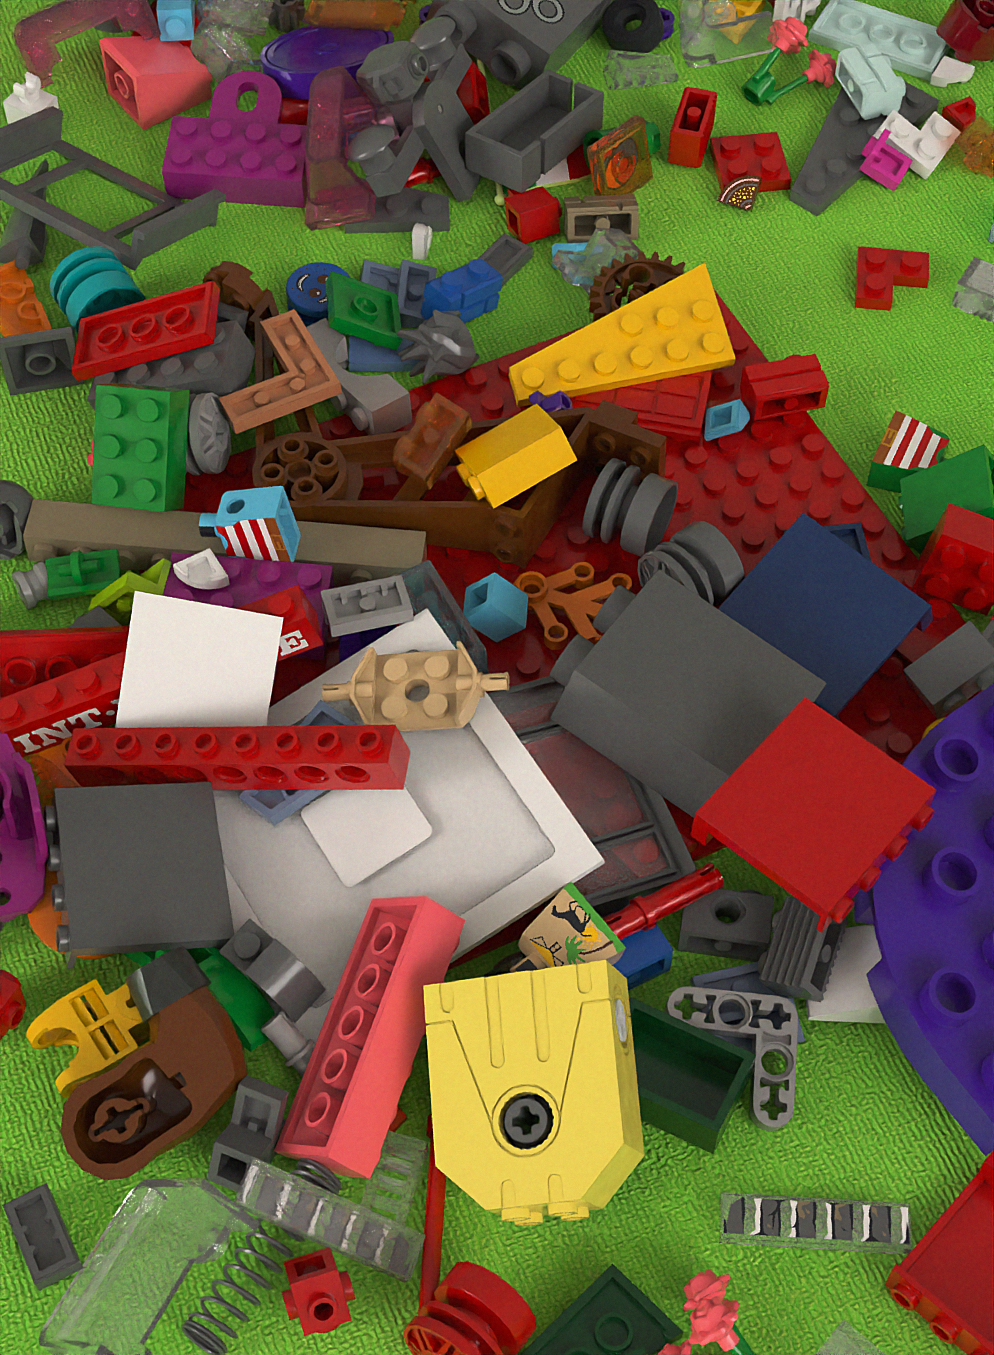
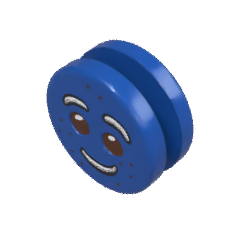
M311 263L298 268L288 278L286 283L288 311L295 309L306 327L324 318L328 320L325 281L331 271L350 277L342 268L330 263Z

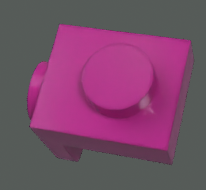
M885 128L878 139L871 136L861 154L866 158L859 170L894 192L913 160L885 143L891 133Z

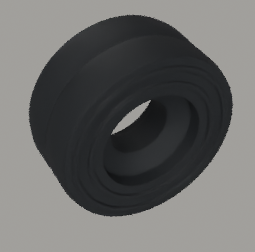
M614 0L603 14L602 28L609 46L615 53L623 57L633 58L649 53L660 43L664 34V21L659 7L654 0ZM633 20L641 21V25L637 29L632 31L625 29L629 22Z

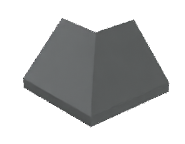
M74 326L0 338V361L10 396L84 384V380L77 381L71 373L77 342Z

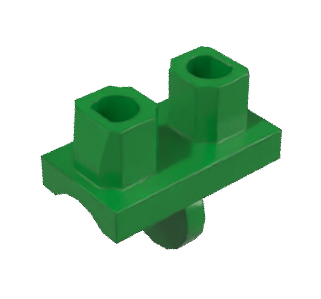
M116 548L82 553V551L78 550L72 551L68 556L45 559L48 576L47 593L50 600L98 594L121 577L120 556Z

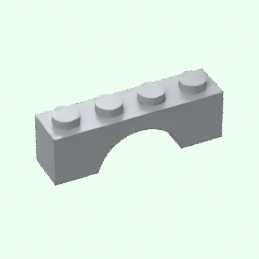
M326 318L306 327L341 383L342 394L329 399L338 411H343L351 418L358 430H364L368 435L391 433L412 422L410 393L389 374L360 376L346 371L345 369L349 365L346 336L335 329L329 328V321Z

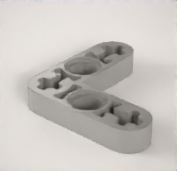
M690 986L674 990L666 1001L664 1013L712 1035L752 1039V1053L756 1055L750 1078V1117L757 1127L765 1131H777L784 1127L793 1116L795 1101L798 1015L793 1003L787 998L775 995ZM686 998L689 999L690 1007L704 1009L707 1005V1000H712L713 1003L709 1011L710 1023L704 1022L707 1013L693 1012L689 1020L683 1019L682 1011L675 1010L674 1006H678L682 999ZM725 1002L737 1004L743 1013L742 1022L732 1026L725 1024L719 1017L718 1010L721 1004ZM752 1005H757L755 1015H769L773 1008L779 1009V1016L786 1018L787 1021L783 1022L778 1029H774L771 1020L758 1018L754 1023L755 1028L749 1027L753 1015ZM770 1051L779 1053L785 1060L786 1067L784 1073L780 1075L767 1073L762 1067V1055ZM760 1082L769 1085V1087L761 1088ZM784 1084L785 1090L778 1088L775 1091L774 1099L775 1106L781 1107L783 1112L776 1115L774 1120L768 1119V1112L760 1110V1105H764L768 1101L770 1086Z

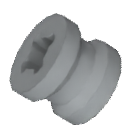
M43 561L35 563L33 568L27 572L19 570L12 573L13 582L18 594L28 610L36 607L40 600L45 598L50 600L47 593V570Z

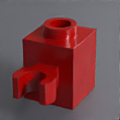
M543 186L524 191L523 193L510 188L507 189V193L510 195V197L504 198L507 229L517 240L526 244L560 232L559 218L562 217L560 202Z

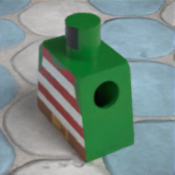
M895 411L872 460L867 486L901 493L900 479L947 460L945 456L950 441L949 437L922 422Z

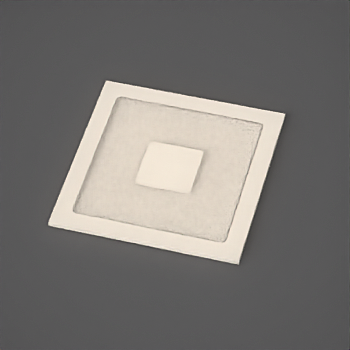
M426 608L413 617L414 621L404 622L271 706L266 726H299L320 700L323 701V684H343L351 681V676L369 647H374L377 655L456 649ZM424 686L416 687L411 691L408 699L414 702L423 700L428 695L429 688ZM486 691L485 696L479 699L473 718L463 728L400 732L411 751L404 790H326L275 826L243 804L239 796L244 790H213L234 934L250 918L272 938H276L293 953L326 989L296 1023L291 1020L307 1040L312 1039L315 1042L312 1046L313 1048L372 899L427 896L464 919L465 923L460 934L459 946L453 953L450 961L452 963L558 894L570 882L575 883L605 863L600 853ZM348 700L325 702L358 725H365L356 707L351 706ZM266 998L275 1014L281 1011L270 1000Z

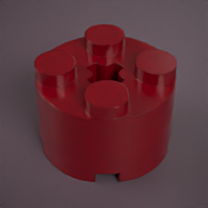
M953 0L936 29L937 35L955 50L954 55L961 62L970 63L972 60L989 61L994 59V0Z

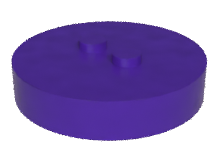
M337 21L303 27L277 37L262 49L260 59L263 74L271 77L278 84L281 95L287 98L325 99L356 93L364 90L357 83V70L362 66L369 52L382 45L393 43L394 36L388 28L364 21Z

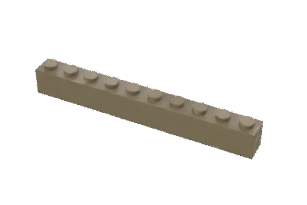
M33 499L23 534L29 561H43L44 564L45 559L68 556L72 551L80 550L82 553L115 548L119 552L121 570H148L163 558L171 561L172 552L197 554L210 548L215 556L228 557L220 537H202L200 535L199 519L202 513L158 512L97 504ZM296 521L301 537L294 563L333 566L334 586L343 587L402 575L407 593H422L427 558L425 531Z

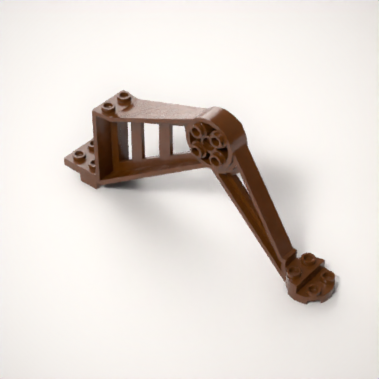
M222 261L219 266L212 267L203 278V283L215 281L220 289L219 302L249 312L244 333L248 339L251 337V340L255 342V384L274 377V359L280 375L286 373L261 331V321L279 315L272 292L268 288L262 291L250 278L253 272L238 263ZM602 400L596 410L583 407L546 412L561 426L577 461L535 484L519 510H515L503 505L493 508L484 497L478 500L471 489L463 501H423L446 466L461 464L455 452L456 449L512 417L327 441L322 437L315 414L310 405L293 412L300 432L281 435L275 438V419L256 426V461L252 474L254 488L284 487L296 521L425 531L426 543L428 545L490 552L503 563H513L525 569L588 472L599 477L605 465L612 458H616L626 462L627 468L630 465L640 467V485L650 473L664 477L667 437L637 426V412ZM416 467L393 500H360L364 489L362 469Z

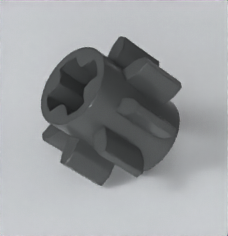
M273 0V2L266 1L265 3L268 24H275L276 29L280 32L288 33L296 30L299 27V21H306L304 0Z

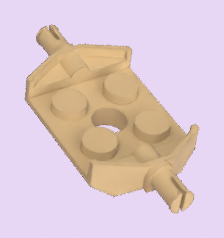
M461 641L456 643L457 650L377 655L374 647H369L351 676V681L343 684H323L322 698L324 702L348 700L351 706L356 707L365 725H396L399 732L463 728L473 718L479 699L485 696V691H509L510 679L508 672L494 674L478 672ZM424 686L429 688V693L423 700L414 702L408 699L409 694L416 687Z

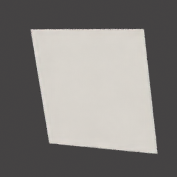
M135 591L115 728L266 726L284 617Z

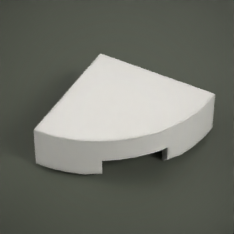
M944 56L931 76L930 85L947 87V83L960 81L963 84L972 78L975 66Z
M421 223L415 224L412 231L413 259L425 260L427 258L433 237L430 226H425V224Z
M210 548L173 564L176 576L192 587L218 589L230 585L228 575Z

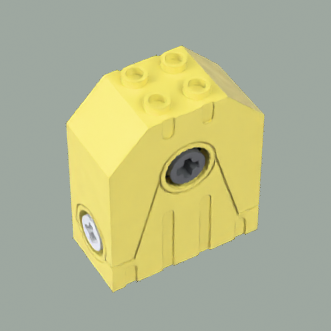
M600 960L583 964L423 985L426 1024H428L426 1025L435 1166L485 1210L501 1215L502 1221L514 1222L515 1226L543 1224V1216L545 1215L560 1216L561 1221L584 1220L589 1218V1210L603 1209L644 1157L631 1017H629L630 1005L627 978L607 960Z

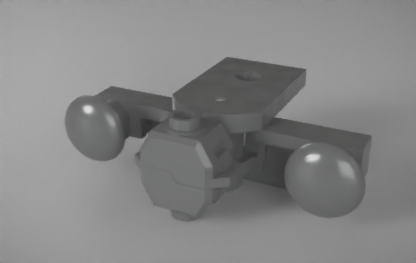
M440 16L424 22L414 31L410 42L401 40L376 48L369 52L362 66L357 70L356 79L358 85L365 90L373 103L380 104L376 113L377 124L361 130L352 138L347 147V157L350 161L360 164L366 174V180L377 197L401 193L425 148L458 202L470 200L482 177L466 169L465 133L475 125L457 96L456 90L470 67L472 60L461 42L453 44L449 37L456 26L455 21L450 17ZM427 76L430 81L424 82L425 77Z

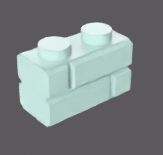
M874 43L861 45L858 49L853 47L841 50L838 54L835 75L862 118L867 120L879 117L880 114L883 116L888 115L893 109L898 112L902 97L906 92L903 78L896 76L891 69L889 57L886 54L882 55Z

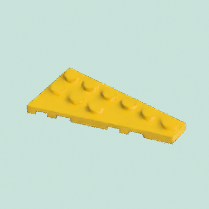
M703 263L509 367L508 375L517 407L533 404L529 401V395L537 390L546 397H550L559 390L569 397L729 367L734 365L736 358L706 264Z

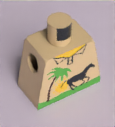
M570 882L522 933L518 946L526 957L512 967L510 971L511 973L533 971L607 960L613 965L619 961L626 947L574 884Z

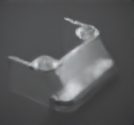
M678 0L680 50L685 63L689 67H706L770 53L775 49L774 44L779 37L770 10L737 17L735 5L728 0Z
M204 1178L146 1179L141 1181L126 1196L84 1262V1268L79 1270L45 1323L39 1336V1345L52 1355H153L152 1351L144 1344L191 1266L218 1259L229 1245L230 1239L228 1236L231 1231L255 1232L260 1223Z

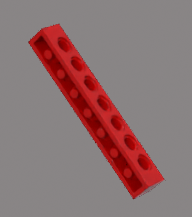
M396 725L74 728L64 766L81 787L212 782L213 790H404L411 751Z

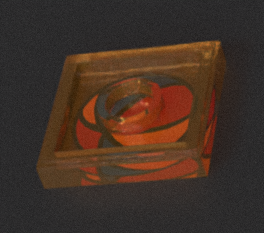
M634 115L587 148L595 196L631 194L653 178L643 117Z

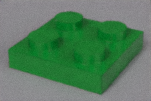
M331 271L325 281L329 328L335 329L344 335H352L367 340L375 346H384L396 351L403 341V338L397 335V331L402 330L398 295Z

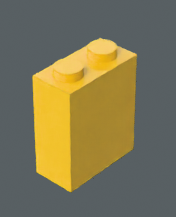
M537 403L455 450L461 464L456 466V469L467 487L470 486L478 500L484 497L493 508L577 461L561 426Z

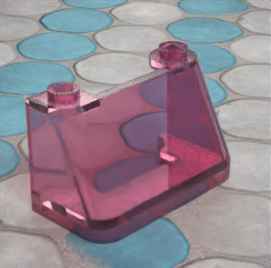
M58 0L16 20L12 29L19 62L25 73L29 72L40 78V89L53 84L51 78L52 68L55 63L62 61L55 46L58 42L108 20L123 32L128 30L138 32L145 41H149L162 34L147 0Z

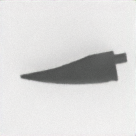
M46 159L42 161L30 179L48 172L49 164ZM47 186L31 194L46 201ZM14 207L1 237L0 262L6 264L15 260V266L19 269H27L29 265L43 262L48 241L46 224Z

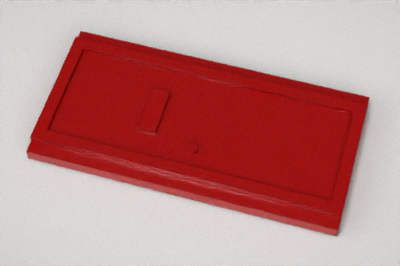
M538 342L534 354L552 344ZM713 370L569 398L572 401L573 409L586 407L596 410L602 400L637 412V426L663 436L699 441ZM533 404L522 406L521 412L533 406Z

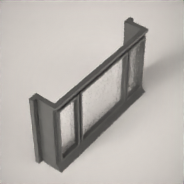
M548 676L512 686L509 691L498 690L487 693L604 859L605 863L573 883L601 918L624 909V907L630 905L629 901L637 896L645 897L697 870L663 796L550 719L566 688L565 686ZM556 894L546 902L542 903L544 909L558 894Z

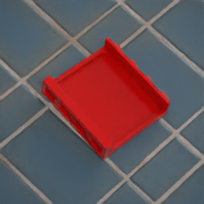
M804 697L698 809L694 816L691 836L704 846L715 837L820 915L816 929L822 933L832 921L840 924L846 918L855 904L852 898L860 889L867 893L874 886L882 873L879 867L887 859L894 862L901 855L909 842L906 838L913 829L918 832L922 831L935 813V810L930 806L937 789Z
M994 1150L985 1159L977 1175L900 1265L896 1264L892 1268L885 1283V1286L890 1289L891 1296L901 1307L908 1311L915 1310L929 1322L930 1329L939 1339L948 1344L954 1343L967 1355H994Z

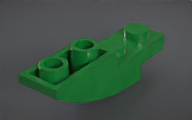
M215 947L186 949L212 982L209 988L229 1013L243 1047L251 1052L268 1041L269 1038L262 1033L260 1028L275 1015V1012L251 981L228 962ZM171 950L124 953V955L143 967Z

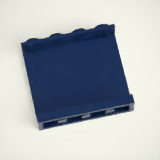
M804 512L718 608V610L825 681L827 684L814 703L839 721L841 711L911 631L916 627L923 632L933 621L932 607L929 603Z

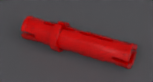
M709 862L693 873L666 885L645 897L637 896L629 901L630 905L602 919L620 941L640 930L646 932L656 927L655 922L684 908L707 894L723 888L722 875L718 868L714 869V864Z

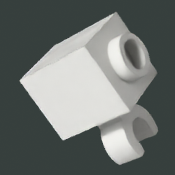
M26 72V83L19 84L16 82L13 85L14 92L3 101L8 124L51 106L59 109L57 96L40 89L41 81L38 76Z

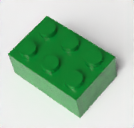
M118 382L96 384L91 504L168 512L184 508L189 389Z

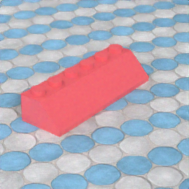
M427 896L375 898L371 900L274 1152L297 1161L301 1158L315 1160L328 1168L332 1173L341 1176L371 1178L372 1172L380 1160L381 1148L389 1126L397 1114V1105L406 1080L412 1073L413 1061L420 1042L426 1033V1025L428 1024H426L423 985L444 983V977L453 953L459 946L460 934L465 923L464 919Z

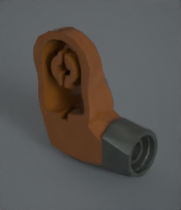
M184 946L177 947L159 956L126 978L127 986L143 1023H149L151 1040L130 1053L116 1068L77 1086L64 1103L60 1132L67 1153L83 1171L103 1180L128 1178L146 1167L158 1156L192 1137L238 1089L239 1083L249 1074L244 1047L229 1013L209 988L212 982Z

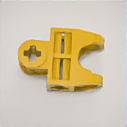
M95 978L60 998L41 1013L29 1026L26 1037L31 1046L38 1050L55 1045L56 1048L62 1045H74L79 1048L76 1056L68 1062L70 1067L65 1069L55 1081V1086L61 1096L69 1098L77 1086L116 1068L119 1065L118 1063L139 1048L138 1044L150 1038L149 1023H143L127 983L106 995ZM82 996H84V997L86 998V1000H87V1001L84 1002V1003H83V1001L81 1000V997H82ZM88 1010L91 1011V1013L93 1014V1016H94L95 1019H96V1022L94 1021V1019L92 1018V1016H91V1014L89 1013ZM108 1042L111 1043L112 1047L114 1048L117 1054L113 1052Z

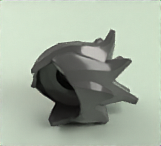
M435 309L433 310V316L419 325L418 329L397 331L398 336L413 342L397 353L400 360L419 359V362L410 371V377L424 373L422 383L425 384L430 376L435 374L452 376L462 373L479 359V355L475 354L471 334L465 323L460 319L461 313L459 310L440 312Z

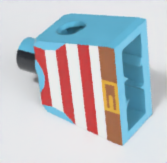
M283 486L227 491L222 495L218 512L202 513L199 519L200 535L202 537H220L228 557L294 562L301 534Z

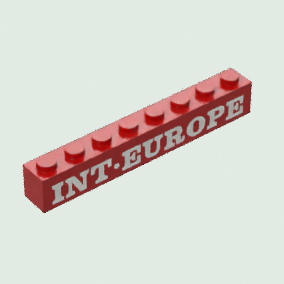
M299 585L235 608L284 617L277 662L324 644L317 613ZM126 651L1 698L0 732L8 735L15 752L19 751L21 757L25 758L62 744L67 737H72L74 728H104L115 724Z

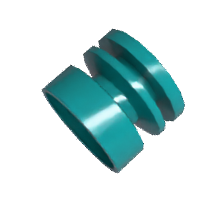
M101 246L86 247L71 253L53 271L49 284L51 296L59 305L61 311L67 316L71 326H74L77 335L80 319L146 300L112 250Z

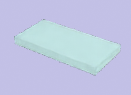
M830 0L809 31L808 41L838 51L853 47L858 49L861 45L874 43L882 55L886 54L889 57L892 69L927 81H931L933 72L950 49V46L944 39L937 35V27L856 0Z

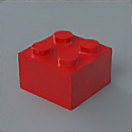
M948 503L919 556L912 588L987 616L994 605V520Z

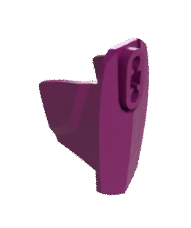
M0 732V892H4L5 898L10 900L7 904L0 906V922H8L17 915L31 913L44 898L46 883L45 862L49 856L45 820L31 766L21 757L19 751L15 752L8 735Z

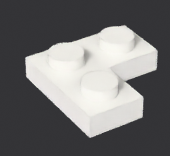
M893 109L873 136L878 139L885 128L891 133L885 143L912 159L913 161L909 167L926 180L961 132L935 111L919 130Z

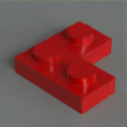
M858 246L854 308L890 311L893 301V285L927 288L929 281V253Z

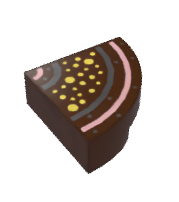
M755 175L739 177L722 190L717 201L752 212L763 178Z

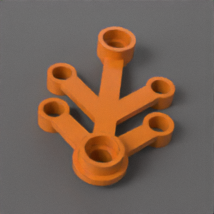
M578 562L571 569L547 578L538 572H525L515 580L513 585L528 595L527 609L533 610L544 629V644L549 649L560 650L568 643V629L564 624L557 622L550 606L564 610L577 634H580L596 645L602 636L597 634L588 619H595L603 604L596 602L608 598L616 589L614 586L618 584L625 586L626 589L631 591V578L624 573H616L609 580L591 586L594 581V568L589 563ZM580 573H583V574H586V575H588V576H587V577H584V578H581V577H578V576H576V575H577V574H580ZM570 585L582 589L572 594L558 591ZM559 634L562 637L555 639L550 637V635Z

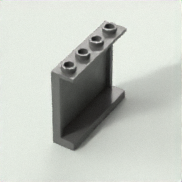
M212 782L54 788L51 805L44 806L43 816L46 832H52L53 844L48 845L49 871L57 872L58 884L52 885V906L54 912L61 911L62 925H57L56 944L58 953L65 952L67 969L74 968L77 956L173 950L180 946H184L186 949L215 947L220 951L233 937L234 929Z

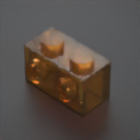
M437 392L430 402L427 401L422 405L415 417V425L408 435L404 434L399 439L393 450L394 456L392 457L399 471L429 490L473 426L469 412Z

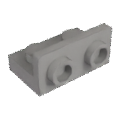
M402 575L321 591L324 620L329 625L332 637L414 621L413 608Z

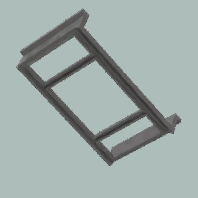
M54 106L0 128V173L52 150L73 160L17 186L0 177V200L89 247L101 246L112 250L122 265L134 271L143 258L208 225L211 227L216 226L219 203L225 201V193L213 189L187 203L166 194L61 140L63 111ZM88 168L158 204V206L103 232L31 193ZM133 232L132 246L118 240Z

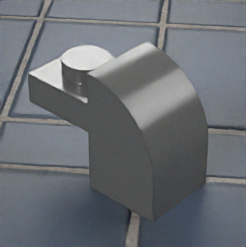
M250 918L219 951L228 962L255 984L268 1000L280 1010H283L295 1023L326 990L316 976L276 938H272Z
M248 1075L243 1078L238 1085L231 1122L214 1142L207 1180L239 1193L248 1170L252 1166L257 1168L251 1179L246 1196L249 1197L266 1175L265 1173H267L276 1155L274 1149L286 1121L283 1119L288 1091Z

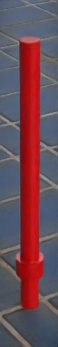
M432 1113L427 1116L426 1136L430 1138L418 1312L426 1301H435L434 1291L440 1282L446 1175L435 1166Z

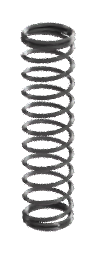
M299 1159L300 1162L297 1163L298 1170L290 1172V1181L293 1185L290 1187V1190L297 1191L298 1193L301 1188H299L294 1180L295 1174H301L314 1187L332 1196L338 1195L339 1190L342 1189L339 1179L324 1165L312 1159ZM306 1167H308V1168L314 1170L315 1172L319 1173V1174H320L321 1176H323L326 1180H324V1179H322L321 1177H319V1176H317V1175L311 1173ZM285 1199L283 1206L287 1207L292 1213L294 1206ZM323 1203L319 1210L326 1211V1205ZM269 1216L257 1218V1227L260 1232H248L246 1234V1243L249 1248H237L234 1250L238 1265L225 1264L223 1266V1273L227 1281L214 1280L211 1282L212 1291L216 1297L203 1296L200 1298V1305L205 1314L200 1312L190 1313L188 1315L189 1320H185L184 1324L181 1325L182 1332L199 1348L211 1355H225L224 1353H228L225 1343L209 1329L193 1321L192 1317L195 1316L208 1320L228 1336L234 1339L238 1338L234 1330L217 1320L210 1313L204 1301L210 1300L225 1306L237 1318L244 1322H249L246 1314L223 1299L215 1285L222 1284L231 1287L253 1305H261L259 1299L232 1280L227 1269L234 1268L245 1272L261 1287L267 1290L272 1289L271 1284L266 1279L244 1265L238 1253L246 1252L252 1254L272 1271L278 1274L283 1273V1269L276 1262L259 1253L254 1248L249 1237L257 1236L263 1238L280 1253L288 1258H292L294 1253L283 1243L268 1236L261 1226L262 1220L274 1222L295 1240L305 1242L304 1236L287 1223Z

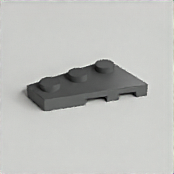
M344 174L345 234L412 232L416 223L430 226L432 232L450 231L449 196L403 187L401 193L377 197L365 178Z

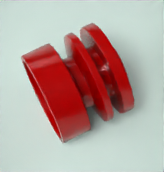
M465 1261L455 1264L434 1291L435 1301L425 1302L419 1310L418 1316H414L404 1329L403 1335L412 1355H517L537 1327L535 1316L529 1305L512 1286L485 1267Z

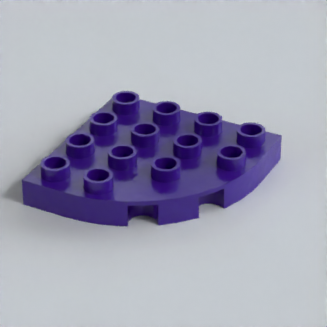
M994 683L932 728L901 763L905 768L937 789L930 806L935 810V813L922 831L918 832L913 829L906 838L909 842L894 862L887 859L879 867L882 873L874 886L867 893L860 889L854 896L855 922L874 925L875 936L882 959L866 976L884 1021L917 1073L985 1156L994 1150Z

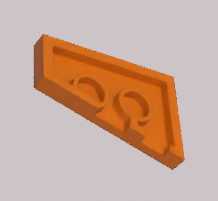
M15 260L1 265L0 333L4 337L52 330L42 303L38 301L34 292L33 282L31 278H28L25 269L17 268Z

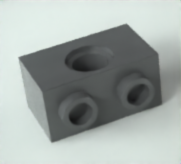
M719 889L699 898L697 901L682 908L677 951L758 962L762 953L767 951L769 946L774 896L762 895L755 890L733 891ZM721 916H726L731 918L735 922L724 923L718 920L717 918Z

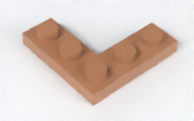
M295 309L260 322L262 334L286 373L219 398L220 408L235 434L342 394L340 381Z

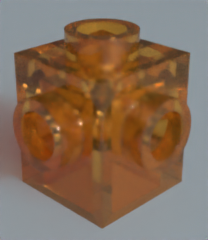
M979 116L955 139V142L966 155L962 158V161L973 173L976 174L981 171L989 178H992L994 176V125L982 116Z

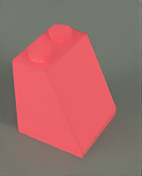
M160 36L107 37L99 40L108 94L143 130L212 98L210 83L213 79L209 68L204 63L201 64L193 56L191 50L186 45L183 46L179 41L160 42Z

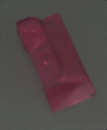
M344 66L321 71L314 77L310 85L305 144L307 183L305 225L311 231L374 218L376 194L368 181L362 182L347 165V147L349 134L360 132L371 125L377 124L376 113L380 104L373 103L367 93L362 90Z

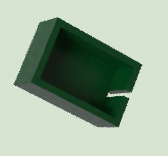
M630 997L629 1017H631L641 1120L714 1154L751 1078L756 1055Z

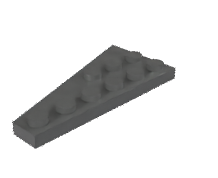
M904 81L906 92L902 97L901 106L897 113L918 128L934 111H937L939 100ZM842 86L791 189L789 200L815 216L823 212L865 174L859 170L866 158L861 152L888 115L883 116L880 114L879 117L864 120Z

